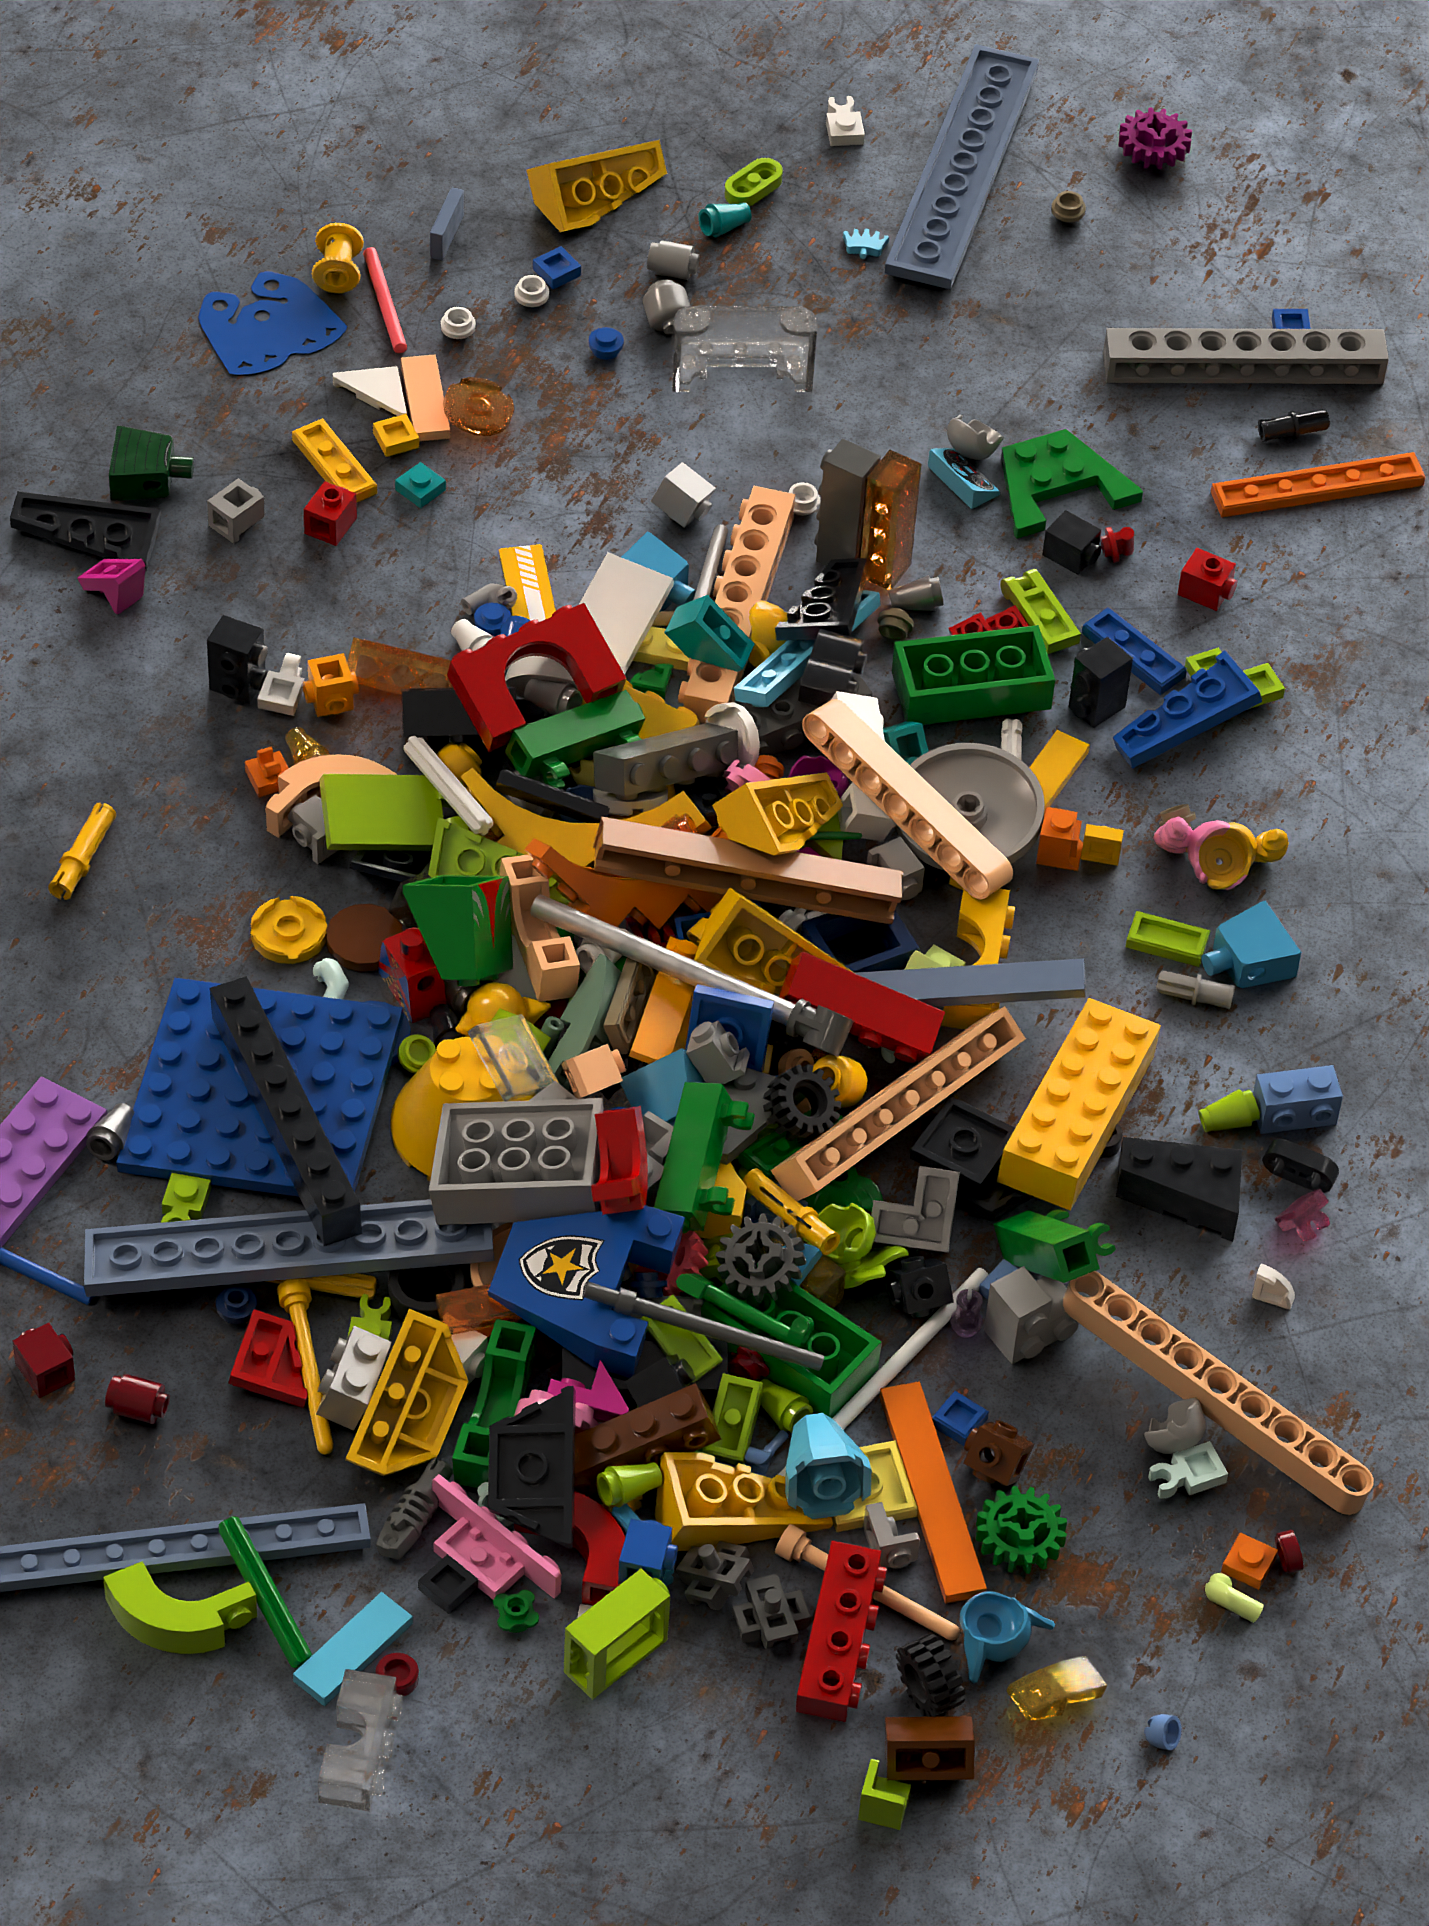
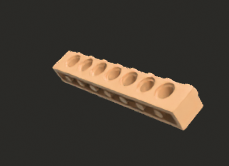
M753 486L749 500H742L739 512V520L742 521L740 525L735 524L733 527L730 541L733 549L732 551H725L722 563V571H725L724 576H717L713 591V597H716L715 603L750 639L752 630L749 621V611L756 602L768 600L792 526L795 507V494ZM690 658L687 668V676H690L688 682L682 681L678 703H683V707L695 713L700 723H706L707 718H704V716L714 705L735 702L734 687L741 682L747 662L743 670L736 672Z
M1005 1006L990 1013L969 1026L843 1117L832 1128L814 1138L770 1171L782 1189L796 1201H800L818 1192L1026 1039Z

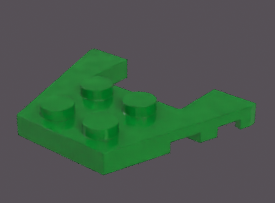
M1067 429L1002 447L1001 461L1006 490H1008L1009 508L1010 514L1013 517V532L1016 539L1046 530L1047 520L1036 502L1097 485L1112 510L1142 502L1143 491L1139 486Z

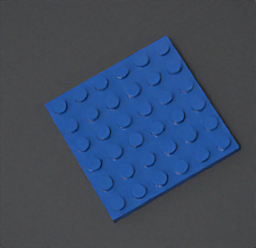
M174 978L133 1108L135 1113L131 1120L124 1149H120L117 1158L118 1172L170 1179L171 1173L210 1179L211 1185L299 1197L212 1019L209 988L220 985V983ZM253 988L355 1192L403 1022V1007Z

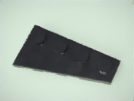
M17 491L10 515L11 528L106 559H142L146 565V572L161 521L160 509Z
M867 558L831 559L815 578V587L810 590L806 589L801 595L802 603L799 607L792 606L787 612L788 620L777 624L775 627L776 640L816 639L820 629L850 637L869 572Z

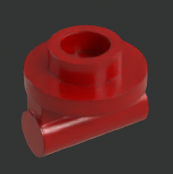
M1111 527L1105 528V536L1100 537L1104 557L1111 556L1112 562L1116 563L1119 562V555H1131L1134 552L1133 529L1123 527L1120 531L1113 533Z

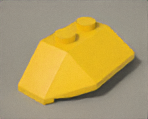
M412 1309L408 1310L345 1461L381 1476H387L437 1458L469 1382L451 1338L452 1335L448 1324Z

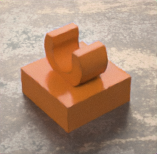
M272 747L258 750L257 758L245 761V772L258 797L279 792L278 776L289 767L280 751L273 752Z

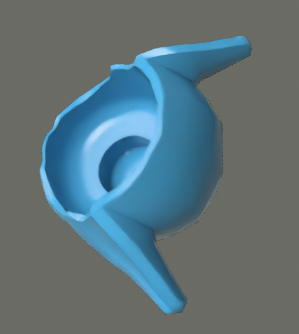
M983 1591L974 1595L962 1607L959 1617L964 1633V1648L968 1664L969 1681L972 1683L978 1682L986 1659L994 1662H1003L1016 1657L1028 1644L1032 1626L1052 1630L1055 1627L1054 1621L1044 1618L1032 1609L1025 1607L1013 1597L1010 1598L993 1591Z

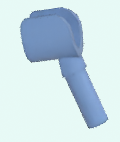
M781 1430L763 1450L751 1446L748 1448L745 1455V1465L751 1467V1472L763 1476L767 1473L772 1456L788 1438V1433Z

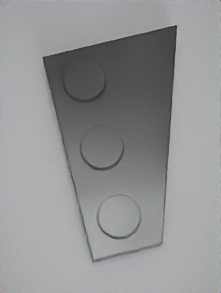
M746 1067L745 1075L723 1084L732 1101L748 1102L747 1112L754 1113L755 1118L751 1130H739L731 1126L728 1127L720 1163L727 1165L754 1143L757 1140L758 1133L769 1125L767 1118L772 1116L771 1111L764 1112L763 1105L770 1101L763 1099L764 1092L769 1090L767 1086L776 1078L775 1076ZM794 1090L793 1100L795 1105H798L806 1097L801 1092Z

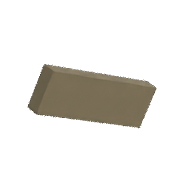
M628 957L626 958L603 1025L613 1050L618 1049L620 1055L628 1054L631 1049L655 978L651 967Z

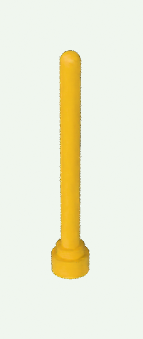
M288 1279L277 1287L279 1304L290 1314L294 1325L295 1342L302 1364L301 1371L304 1386L307 1389V1401L317 1450L321 1454L327 1455L333 1450V1441L328 1419L316 1415L323 1394L318 1392L321 1382L306 1313L312 1300L310 1287L305 1279Z

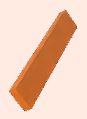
M1411 452L1212 483L1211 494L1222 518L1424 486L1426 477L1415 453Z
M918 1381L881 1388L879 1397L893 1441L896 1440L918 1508L917 1517L944 1602L946 1604L970 1599L974 1595L986 1591L987 1587L921 1383Z

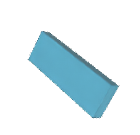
M381 1591L293 1673V1682L323 1706L327 1705L413 1624V1616Z

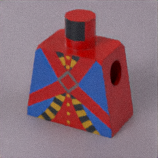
M415 927L408 928L383 940L378 972L400 1006L403 1007L411 1023L429 1017L431 1010L435 1006L446 1004L444 979H441L420 930ZM419 981L422 984V990L417 988Z

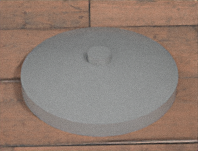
M956 743L933 749L910 764L927 783L1008 859L1010 864L1024 856L1035 844L1040 835L1044 819V795L1035 774L1016 756L990 745ZM898 825L895 826L898 836H901L917 858L930 866L944 870Z

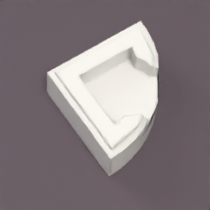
M1260 1264L1252 1297L1290 1310L1295 1298L1292 1285L1275 1269Z

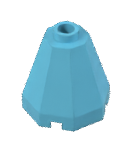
M824 1413L805 1415L793 1426L785 1474V1494L789 1506L796 1509L798 1505L803 1509L804 1515L811 1519L846 1515L854 1509L853 1502L860 1496L862 1501H864L871 1495L872 1469L869 1459L835 1420Z

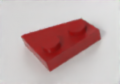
M254 1309L228 1384L304 1408L308 1394L307 1389L303 1387L300 1372L302 1364L299 1352L295 1348L296 1335L293 1322Z

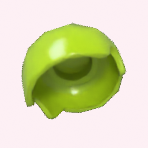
M850 1203L848 1207L830 1204L818 1214L819 1219L840 1235V1242L837 1248L832 1253L823 1255L827 1259L839 1264L852 1263L865 1257L872 1249L876 1237L874 1219L862 1207L854 1203Z

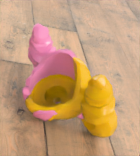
M1179 816L1168 820L1163 826L1159 827L1153 837L1155 843L1168 852L1178 854L1187 852L1188 859L1200 883H1207L1212 889L1230 890L1241 884L1247 877L1254 861L1272 863L1281 860L1286 854L1289 844L1287 834L1280 829L1263 832L1255 838L1252 832L1242 824L1216 820L1205 822L1195 830H1192L1188 823ZM1216 859H1221L1222 864L1218 865Z

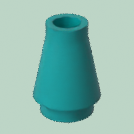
M745 202L739 204H707L704 209L700 210L698 221L701 231L706 236L712 235L717 238L742 224L749 223L752 215L749 205Z

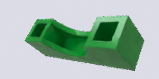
M500 1319L495 1320L485 1352L484 1370L477 1402L469 1422L462 1425L452 1457L454 1482L459 1485L478 1488L482 1483L488 1482L489 1426L506 1417H514L518 1401L524 1398L537 1356L536 1327Z

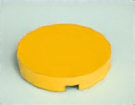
M290 896V900L284 899L281 901L280 897L274 898L261 905L253 915L251 920V940L255 949L266 959L285 964L307 961L318 954L327 941L326 917L321 908L305 898Z

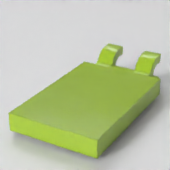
M323 774L319 779L327 850L432 851L438 817L444 819L442 807L452 808L425 775ZM460 816L444 819L469 830L467 824Z

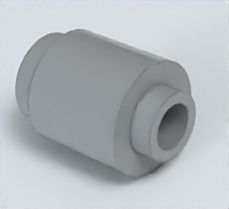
M663 240L660 243L652 242L648 254L647 269L655 271L656 275L688 280L690 274L696 275L700 255L694 253V246Z

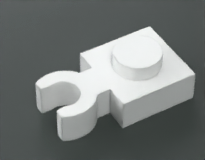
M847 96L846 105L842 106L835 103L834 97H829L826 126L830 146L864 144L865 134L860 112H853L854 100L851 96Z

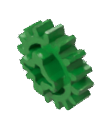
M1012 1486L1011 1495L1009 1496L998 1490L996 1491L995 1502L986 1499L983 1511L978 1512L975 1538L976 1541L982 1542L981 1553L983 1555L994 1553L993 1565L995 1566L1003 1561L1007 1562L1008 1572L1013 1573L1017 1565H1022L1025 1573L1029 1574L1032 1564L1035 1563L1044 1570L1047 1568L1048 1558L1057 1560L1060 1548L1065 1546L1067 1518L1060 1517V1504L1049 1506L1050 1495L1046 1493L1037 1498L1034 1496L1035 1491L1033 1487H1029L1026 1494H1020L1018 1487Z

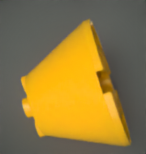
M461 1037L453 1040H443L438 1044L437 1051L405 1084L394 1102L391 1112V1136L394 1147L408 1167L412 1165L427 1175V1180L430 1181L443 1104L529 1101L536 1095L531 1090L534 1084L501 1049L500 1043L492 1037Z

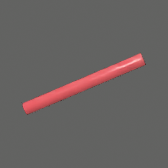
M370 247L363 252L393 350L395 353H403L407 350V344L375 248Z

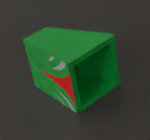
M439 875L403 885V894L441 979L457 980V986H477L481 984L480 981L499 979V973L513 969L509 876Z

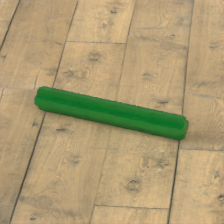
M232 1516L222 1521L218 1526L219 1533L245 1582H250L256 1594V1602L290 1666L293 1668L302 1666L312 1656V1653L243 1524L237 1516Z

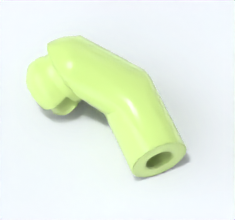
M1215 1573L1205 1585V1592L1210 1601L1253 1623L1259 1618L1263 1610V1604L1232 1588V1581L1229 1576L1223 1573Z

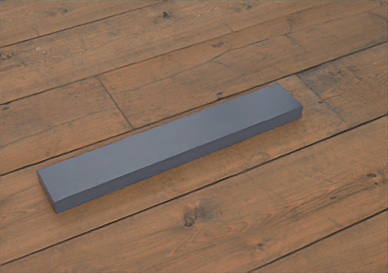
M1084 958L856 973L933 1007L1086 997Z

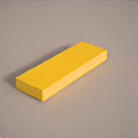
M323 418L292 431V441L326 482L344 487L356 493L357 502L377 494V484Z

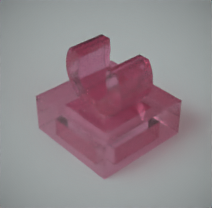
M1321 1189L1299 1197L1274 1220L1283 1232L1296 1227L1299 1237L1304 1241H1309L1317 1236L1311 1228V1221L1315 1223L1319 1230L1330 1225L1327 1215L1319 1211L1329 1200Z

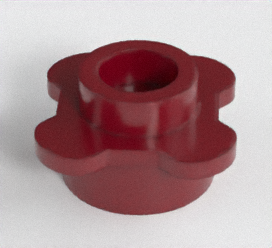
M739 1346L736 1350L737 1353L731 1352L728 1355V1372L730 1375L760 1382L761 1376L767 1377L770 1374L764 1359L756 1351Z

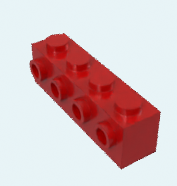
M801 952L792 959L779 995L780 998L794 1004L800 999L811 1002V1007L817 1009L818 1005L854 1020L849 1033L858 1036L860 1043L873 1048H880V1046L894 1051L893 1055L896 1058L908 1063L920 1062L931 1055L945 1015L943 1010L806 952Z
M831 1541L797 1692L796 1712L846 1722L849 1707L858 1708L862 1683L855 1682L858 1668L866 1670L871 1644L864 1643L866 1630H875L879 1606L872 1605L874 1592L883 1593L887 1574V1567L880 1566L881 1550Z

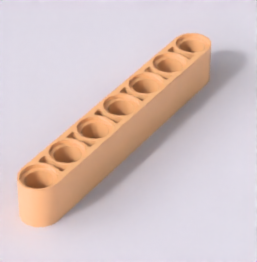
M837 699L830 700L803 718V731L809 741L971 896L980 900L985 899L1012 880L1013 868L1008 859L845 703Z

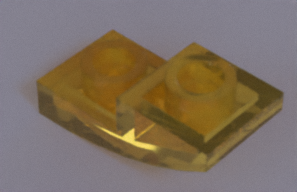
M1083 1656L1061 1661L1034 1671L1011 1683L1006 1691L1025 1718L1030 1721L1062 1716L1067 1704L1071 1702L1102 1698L1108 1685L1088 1658Z

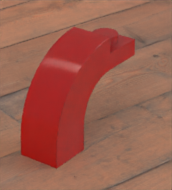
M641 1106L596 1113L595 1121L600 1150V1178L597 1183L591 1185L593 1202L600 1201L602 1215L641 1210L646 1205L648 1193L647 1149Z
M574 1492V1548L580 1552L586 1562V1569L582 1580V1603L595 1605L620 1585L618 1584L619 1559L625 1535L616 1519L602 1505L583 1494ZM514 1523V1531L538 1535Z

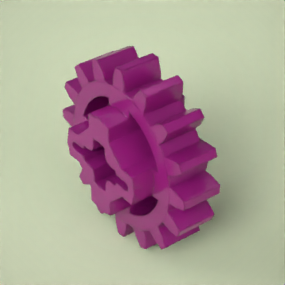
M1149 107L1148 113L1144 114L1138 109L1135 111V117L1127 115L1125 123H1121L1118 146L1123 148L1124 156L1133 155L1132 163L1135 164L1140 160L1143 161L1144 168H1148L1151 164H1156L1158 169H1162L1163 163L1174 167L1176 159L1183 162L1186 153H1190L1192 130L1187 129L1188 122L1186 120L1178 122L1179 114L1177 113L1168 116L1166 115V109L1154 112V109Z

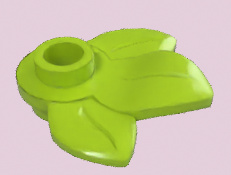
M899 1245L872 1248L865 1257L858 1261L846 1264L835 1263L836 1266L831 1269L830 1275L832 1280L837 1281L838 1287L841 1289L856 1287L868 1280L884 1277L886 1275L884 1268L886 1264L897 1258L908 1256L909 1253L907 1249Z

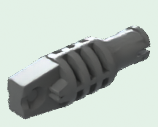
M431 1459L416 1484H412L405 1489L403 1495L388 1516L377 1540L376 1547L381 1556L401 1560L419 1539L439 1506L438 1497L432 1491V1480L438 1474L447 1481L451 1478L453 1469L448 1463L442 1460L437 1462L436 1459Z

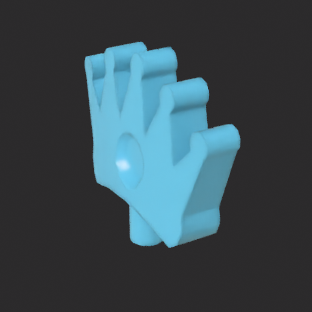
M854 229L852 237L848 234V231L843 232L847 253L860 254L861 259H865L867 255L879 257L882 254V250L889 243V236L885 235L883 239L879 240L880 232L876 231L870 237L869 229H865L862 236H860L858 229Z

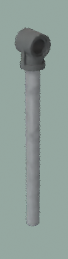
M539 894L531 906L530 914L533 917L695 987L699 984L774 1001L772 1020L785 1025L787 1035L794 1038L801 1036L803 1037L802 1042L836 1057H839L854 1023V1020L818 1005L817 1009L811 1007V1002L800 999L794 1004L544 895Z

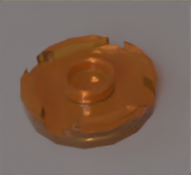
M476 377L463 378L460 383L455 385L452 383L448 387L443 401L444 413L449 421L460 430L477 436H492L503 432L509 427L515 409L513 399L509 394L506 396L501 392V386L490 380Z

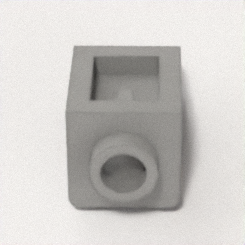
M882 1502L866 1505L863 1529L869 1547L882 1551L880 1566L901 1568L911 1562H915L918 1558L920 1545L918 1533L914 1532L898 1536L895 1520L892 1516L887 1517Z

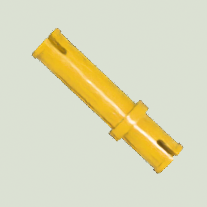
M101 803L94 805L73 846L62 855L59 861L61 866L48 886V890L54 897L61 899L65 892L64 900L70 899L80 878L87 875L90 869L88 864L116 818V811L106 803L103 804V807Z
M758 1168L752 1169L745 1175L742 1181L747 1186L746 1192H749L776 1216L781 1217L787 1225L792 1224L797 1233L796 1237L805 1238L813 1246L819 1248L823 1255H828L837 1248L840 1242V1235L823 1223L813 1208L801 1205ZM770 1194H772L775 1198H777V1199H778L780 1202H782L784 1205H783V1206L780 1205L777 1201H775V1200L770 1196ZM798 1217H800V1218H801L802 1220H804L807 1224H809V1225L811 1226V1229H810L808 1226H806L804 1223H802V1222L798 1219Z

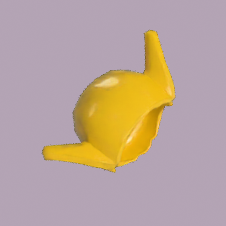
M764 600L756 602L749 611V621L752 630L751 640L755 645L748 660L756 668L787 641H777L775 627L779 622H786L788 620L787 613L779 606Z
M487 983L471 994L467 1004V1012L462 1016L455 1029L466 1037L481 1038L499 1008L534 1024L551 1008V1004L549 1002H538V1000L529 997H522L517 989L507 983Z

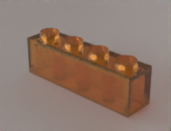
M890 449L868 476L861 558H867L869 572L866 580L886 590L893 589L912 563L922 466L921 463Z

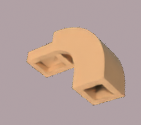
M324 755L299 762L278 776L279 794L273 795L265 808L267 831L279 838L293 825L288 820V815L295 805L304 803L314 795L321 799L319 779L323 774H397L375 761L352 755Z

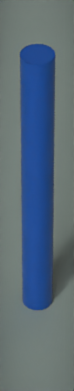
M0 1247L1 1265L86 1305H89L95 1297H86L84 1286Z

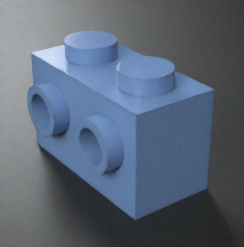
M1333 1065L1257 1074L1253 1095L1260 1114V1119L1256 1120L1260 1134L1337 1125L1343 1095Z

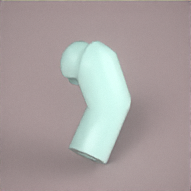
M324 958L322 961L316 962L313 967V975L318 976L317 980L319 982H325L327 985L323 997L344 999L349 987V981L340 964L330 958Z

